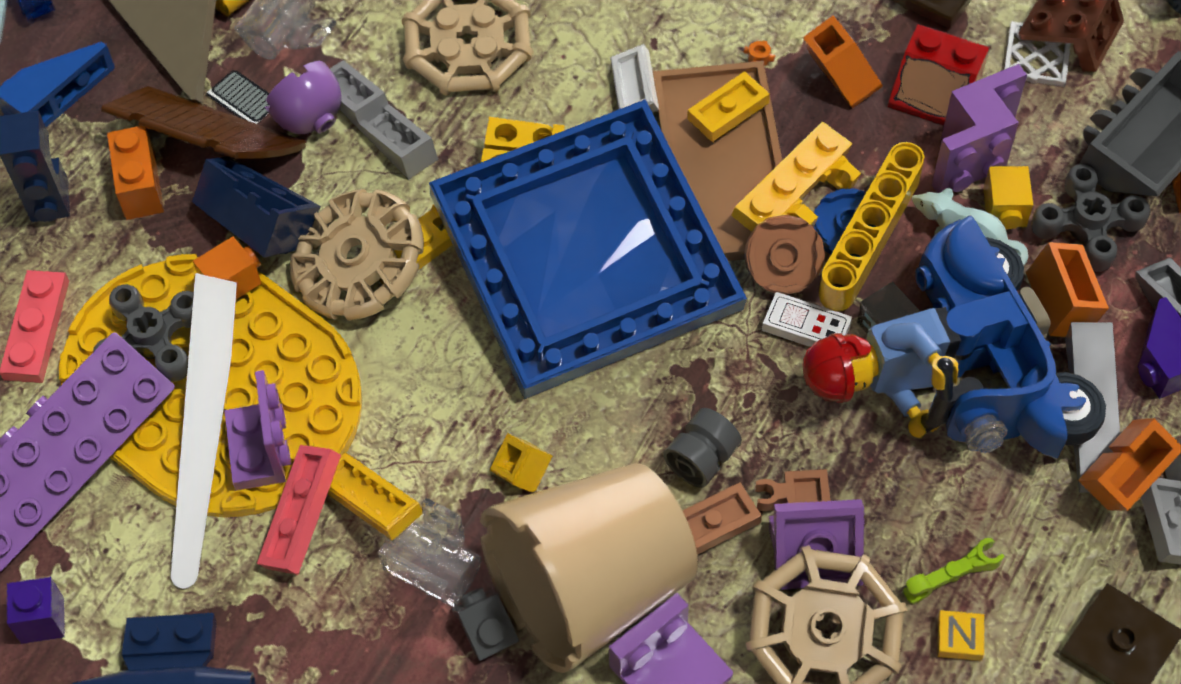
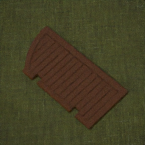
M150 86L143 87L108 102L101 107V111L129 122L136 119L139 121V125L202 148L214 147L215 152L233 159L278 157L306 148L307 141Z

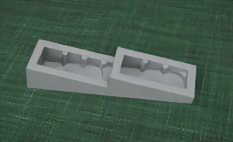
M344 60L330 68L340 85L342 101L339 110L408 180L438 160L432 138L388 104L384 91Z
M1071 322L1065 338L1069 373L1080 375L1092 382L1102 393L1106 403L1105 421L1097 434L1083 444L1073 445L1078 480L1103 453H1114L1109 446L1120 435L1113 323ZM1078 481L1079 493H1090Z

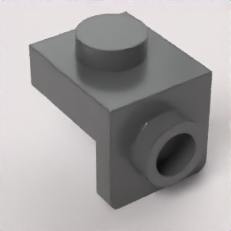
M483 588L475 589L459 598L461 604L452 609L455 617L460 620L475 656L479 661L519 642L501 599L496 592L491 590L484 592Z

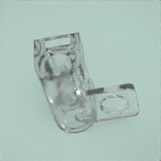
M255 0L234 29L256 54L273 60L284 47L289 49L318 47L337 22L333 17L311 20L308 15L316 5L315 0ZM322 28L317 35H315L312 38H309L313 32Z
M424 498L421 503L424 523L420 524L414 521L393 541L387 538L378 551L384 571L454 608L459 604V598L466 593L480 568L481 556L463 547L465 535L462 518L446 507L428 498ZM437 514L441 515L449 522L444 521L439 516H437Z

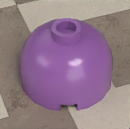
M315 61L304 65L308 72L303 73L299 77L294 72L287 75L273 88L266 99L269 106H265V109L274 121L283 129L295 134H309L314 131L320 134L327 131L335 123L336 119L334 116L341 105L342 95L335 75L326 63Z

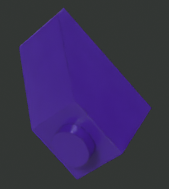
M1167 297L1159 299L1148 326L1137 366L1142 381L1146 386L1153 389L1159 399L1181 390V317Z

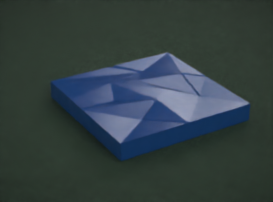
M646 99L429 182L432 201L524 399L744 310L747 297Z

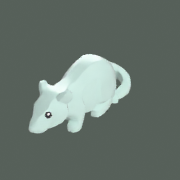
M946 188L941 193L927 192L912 196L915 207L926 218L936 220L940 227H937L935 234L945 226L971 215L985 237L1000 240L1011 246L1021 257L1023 266L1027 263L1029 255L1026 246L1019 241L1009 240L1004 225L997 217L986 211L965 207L953 201L952 189Z

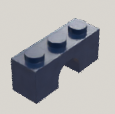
M39 110L0 116V157L31 223L39 221L50 222L55 219L70 217L68 178L59 157L51 159L49 134Z

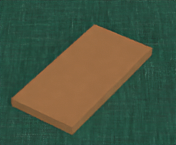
M764 61L653 71L659 106L657 113L660 129L727 260H745L746 241L751 231L731 215L735 206L782 161L771 98L769 104L713 142L687 119V110L744 71L769 92Z

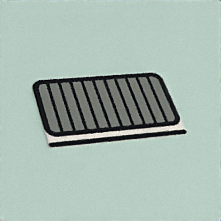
M236 70L228 73L206 93V95L244 120L257 124L268 114L265 106H269L266 99L270 93Z

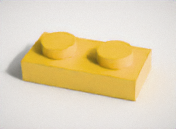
M744 71L687 110V119L713 142L769 104L770 93Z

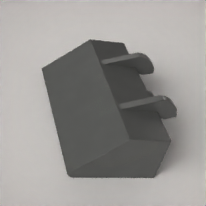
M1179 50L1158 73L1147 68H1138L1129 76L1136 85L1141 87V90L1139 91L1137 88L1127 84L1122 90V96L1127 104L1118 100L1111 106V111L1097 110L1090 117L1091 121L1102 132L1089 125L1083 130L1084 140L1089 147L1080 164L1091 166L1097 173V184L1108 192L1159 196L1181 172V52Z

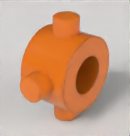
M765 40L755 41L749 47L745 46L743 53L748 54L749 62L764 61V66H766L770 61L774 62L775 55L771 54V47Z

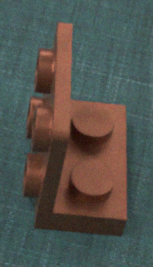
M1037 0L1021 27L1019 36L1021 40L1073 43L1074 53L1078 56L1082 71L1096 72L1122 27L1124 18L1118 0Z

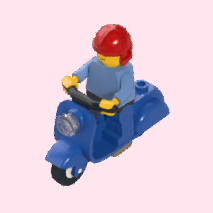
M971 215L945 226L936 233L926 246L919 266L916 268L915 278L917 285L922 291L926 292L933 308L874 325L869 329L866 339L854 334H830L828 337L815 342L807 350L802 362L803 378L814 395L826 401L844 403L849 402L853 398L854 392L865 390L871 386L872 390L876 393H885L889 396L905 417L909 416L911 418L908 430L913 437L921 438L929 431L934 432L940 425L946 424L948 437L954 441L966 442L971 451H980L981 453L992 452L999 448L1004 440L1021 435L1030 446L1040 453L1057 459L1064 445H1079L1092 439L1103 425L1106 413V403L1103 395L1092 382L1080 375L1067 372L1056 373L1055 361L1049 348L1051 344L1045 340L1051 325L1050 318L1033 289L1023 287L1019 294L1017 292L1022 284L1024 274L1021 257L1006 243L985 237ZM989 365L993 373L1000 372L1008 389H984L982 383L973 377L963 378L958 386H953V383L957 384L958 378L965 371ZM933 386L936 388V394L930 409L920 411L921 403L911 389Z

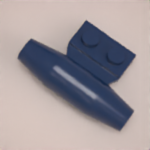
M214 613L126 618L122 657L128 670L81 680L72 684H256L255 675L251 671L206 667L210 660L214 658L217 622Z

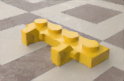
M822 121L735 206L731 216L751 232L756 225L768 217L783 214L802 218L814 227L818 216L805 204H802V199L820 181L823 183L827 181L838 190L852 189L855 186L861 173L845 157L852 143Z

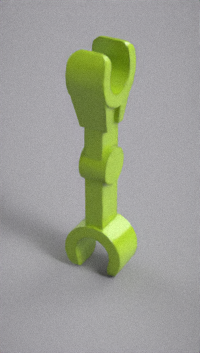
M984 538L966 557L957 561H950L945 567L926 576L924 574H917L909 578L906 582V588L903 589V594L910 604H916L928 597L933 590L949 582H956L960 577L970 572L993 571L997 569L1004 559V554H1000L996 558L986 557L983 551L992 548L995 541L992 538Z

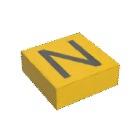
M940 610L938 615L937 657L982 661L984 657V614Z

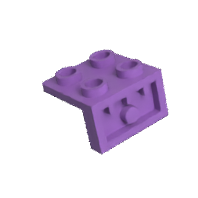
M264 370L255 371L259 404L225 410L232 482L236 491L286 482L284 466L291 465L288 442L284 440L283 429L286 428L284 408L279 402L276 383L268 384Z
M678 593L609 646V667L624 684H726L732 679L733 671L688 623L689 605Z

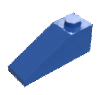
M101 41L21 69L0 87V108L3 115L39 110L45 127L50 125L115 69L107 45Z

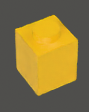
M989 166L983 187L986 212L997 217L1005 229L1027 227L1033 208L1029 167Z

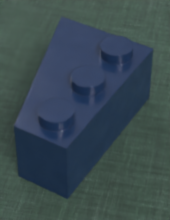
M230 157L205 160L192 200L206 215L215 219L263 257L288 254L291 251H295L299 242L298 238L300 235H307L310 232L309 229L313 226L316 218L314 214L316 212L319 213L321 207Z

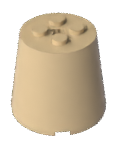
M631 463L496 504L484 510L480 518V522L484 527H487L488 534L480 537L484 558L505 610L516 629L520 630L526 627L536 643L532 645V651L545 665L559 673H566L577 667L693 581L697 574L698 558L696 546L681 507L661 478L641 463Z

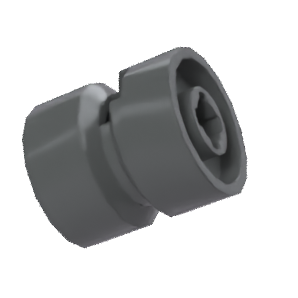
M701 408L686 424L685 433L678 434L663 451V457L671 470L681 479L695 487L704 488L720 470L717 462H726L741 445L742 438L735 426L726 417L712 409Z

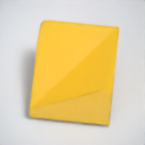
M507 433L489 471L514 486L535 492L553 455L524 439Z

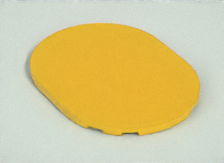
M197 255L167 256L164 261L145 267L140 264L121 273L101 287L84 304L68 329L69 336L64 350L60 354L59 380L61 385L93 353L95 345L100 340L108 338L114 332L119 336L126 333L127 321L118 319L109 304V295L113 289L125 284L134 286L140 292L144 307H152L161 312L170 306L172 298L177 293L182 291L194 292L195 273L197 272L193 260L198 258ZM259 271L258 274L262 284L239 297L235 302L231 364L207 516L243 517L277 509L299 446L328 448L342 455L348 452L360 423L362 387L357 365L350 348L342 336L326 320ZM181 327L173 332L171 344L180 346L186 352L187 357H189L191 328ZM145 358L147 361H149V362L156 368V366H155V358H154V359ZM264 370L268 384L276 383L279 402L284 408L286 428L283 429L284 440L288 442L291 465L284 466L286 482L236 491L232 482L225 410L259 404L255 371ZM187 376L183 380L172 382L175 386L174 390L110 457L150 491L174 506L177 504Z

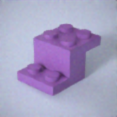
M1019 64L951 92L941 137L942 142L932 186L937 193H941L946 188H950L954 192L962 191L971 183L985 178L989 166H1007L1019 123L1015 117L1027 74Z

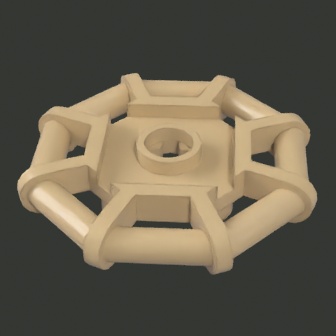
M423 0L411 12H406L401 20L405 35L403 62L406 68L414 69L438 87L440 93L444 95L459 91L500 90V85L524 62L530 61L534 51L530 47L529 33L531 12L526 5H520L514 0H478L476 4L454 5L452 0ZM489 1L506 12L507 15L498 17L494 10L488 6ZM442 4L444 8L437 13L436 19L433 22L424 20ZM514 27L515 43L504 42V31ZM419 33L430 36L431 47L420 50ZM464 34L476 36L471 39L470 44H464L463 39L459 38ZM497 56L498 60L502 56L507 57L494 71L490 69L492 66L491 62ZM435 60L439 63L440 60L446 65L448 71L442 73L430 62ZM476 73H481V74H482V75H478V76H462V77H457V76L460 75V74H476Z
M807 545L800 547L798 554L762 581L756 580L752 587L755 591L750 638L749 642L745 644L747 651L753 652L776 684H812L803 682L809 670L835 674L837 684H880L890 675L899 673L902 665L899 663L903 617L904 612L908 610L906 603L899 601L871 565L870 557L865 554L859 557L813 550ZM818 568L849 572L851 574L846 583L820 579ZM803 571L806 572L809 584L794 596L789 597L779 591V589ZM860 579L882 608L872 610L858 596L860 594L855 587ZM774 601L784 607L781 633L768 636L771 604ZM825 614L831 615L832 623L839 625V632L831 633L829 639L822 637V632L816 629V622L822 621ZM886 618L881 652L872 646L874 620ZM781 643L786 646L789 654L800 665L794 676L791 675L770 646ZM866 656L876 663L852 683L849 682L846 670L859 659Z

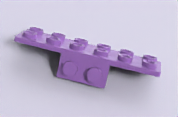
M115 332L48 399L43 395L31 406L26 413L30 418L19 429L13 426L0 439V572L8 566L175 388L168 378Z

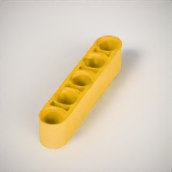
M901 142L894 145L826 262L821 275L819 300L827 309L844 311L853 304L916 191L925 159L924 152L916 144ZM850 254H857L861 257L851 256ZM832 284H841L845 287L839 288L833 286Z

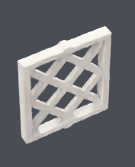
M1011 21L1004 70L1019 64L1024 66L1029 72L1026 73V81L1033 84L1042 83L1065 87L1071 43H1065L1064 53L1057 47L1062 44L1059 42H1044L1047 46L1038 50L1031 43L1033 41L1020 39L1019 31L1024 23ZM1015 34L1021 42L1013 46V39ZM1024 46L1032 52L1031 55L1025 58L1017 51ZM1052 50L1059 58L1049 62L1043 54ZM1012 54L1018 60V62L1010 66ZM1035 58H1038L1044 64V66L1037 70L1028 63ZM1063 62L1062 72L1060 73L1054 66ZM1050 70L1056 78L1041 76L1040 74Z

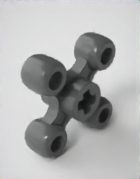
M1079 164L1069 170L1064 183L1067 195L1074 199L1075 204L1066 209H1061L1053 203L1040 205L1033 214L1031 229L1037 237L1047 240L1055 238L1060 232L1070 231L1075 239L1086 243L1085 251L1093 271L1103 272L1113 265L1117 256V245L1114 240L1107 236L1106 231L1115 226H1119L1128 232L1141 230L1146 225L1150 216V205L1144 198L1134 195L1126 197L1121 203L1111 204L1105 195L1095 192L1098 183L1096 171L1091 166Z
M128 284L117 286L109 295V304L118 319L127 321V331L121 337L143 357L148 359L155 358L157 370L171 382L183 380L187 376L188 357L180 346L171 344V336L178 328H191L194 292L182 291L177 293L172 298L170 306L159 312L155 308L144 307L140 292L134 286ZM105 338V339H103V340H100V341L95 345V347H94V349H93V352H94L107 338Z

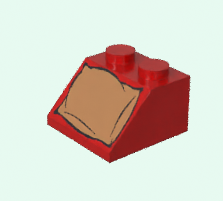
M917 24L904 53L888 107L944 125L951 92L982 78L989 47Z

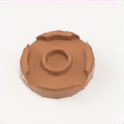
M785 214L768 217L756 225L747 238L744 251L746 269L754 282L769 292H779L785 295L800 292L808 287L807 285L812 283L822 271L825 257L822 238L815 231L814 227L802 218Z

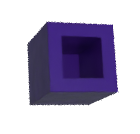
M52 577L7 583V624L21 644L65 637L64 596Z

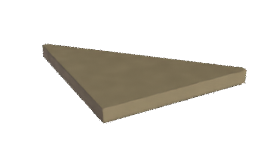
M109 0L192 101L202 104L216 0Z

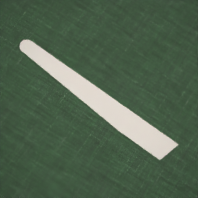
M195 273L171 566V581L175 586L183 589L189 588L196 582L199 572L231 364L237 282Z

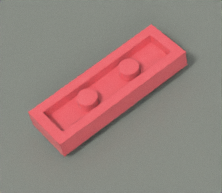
M27 270L0 367V375L3 380L43 383L69 285L66 272Z
M299 446L258 558V565L268 570L295 575L299 574L338 466L340 454L328 448Z

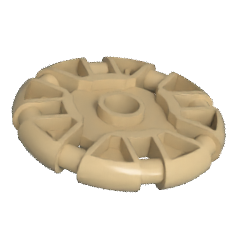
M358 189L330 199L328 206L319 213L316 212L314 214L316 217L314 224L309 229L310 232L307 235H300L296 251L290 257L292 283L296 292L302 293L303 303L314 312L334 320L339 316H345L347 320L365 318L385 309L384 304L394 296L398 299L415 278L420 267L416 263L418 255L423 253L424 238L420 222L416 215L409 213L410 206L404 200L383 190L377 189L373 193H367L365 189ZM367 208H369L367 214L368 217L361 216V214L365 213ZM390 222H396L388 229L385 227ZM362 245V250L357 257L347 259V254L352 247ZM319 246H321L319 250V256L317 254H311L312 249H317ZM394 250H403L401 258H397ZM322 275L324 278L317 282V278ZM382 278L385 284L373 292L370 286ZM341 290L347 293L345 300H339Z

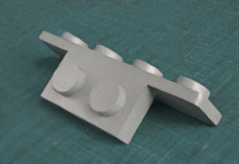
M1180 436V437L1177 438L1176 440L1181 444V436ZM1180 453L1165 470L1167 479L1157 478L1141 496L1159 562L1181 564Z

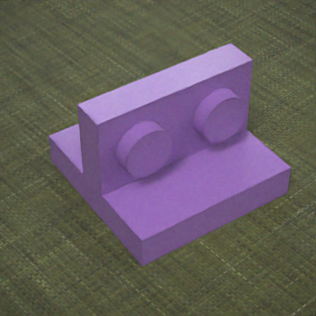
M862 500L774 504V516H769V533L774 548V571L798 554L800 547L807 545L813 550L861 557L864 554V505ZM818 568L820 579L846 583L851 574L849 572ZM803 571L779 590L804 588L809 584L806 572ZM861 579L859 580L857 586H858V585H863V582H862Z

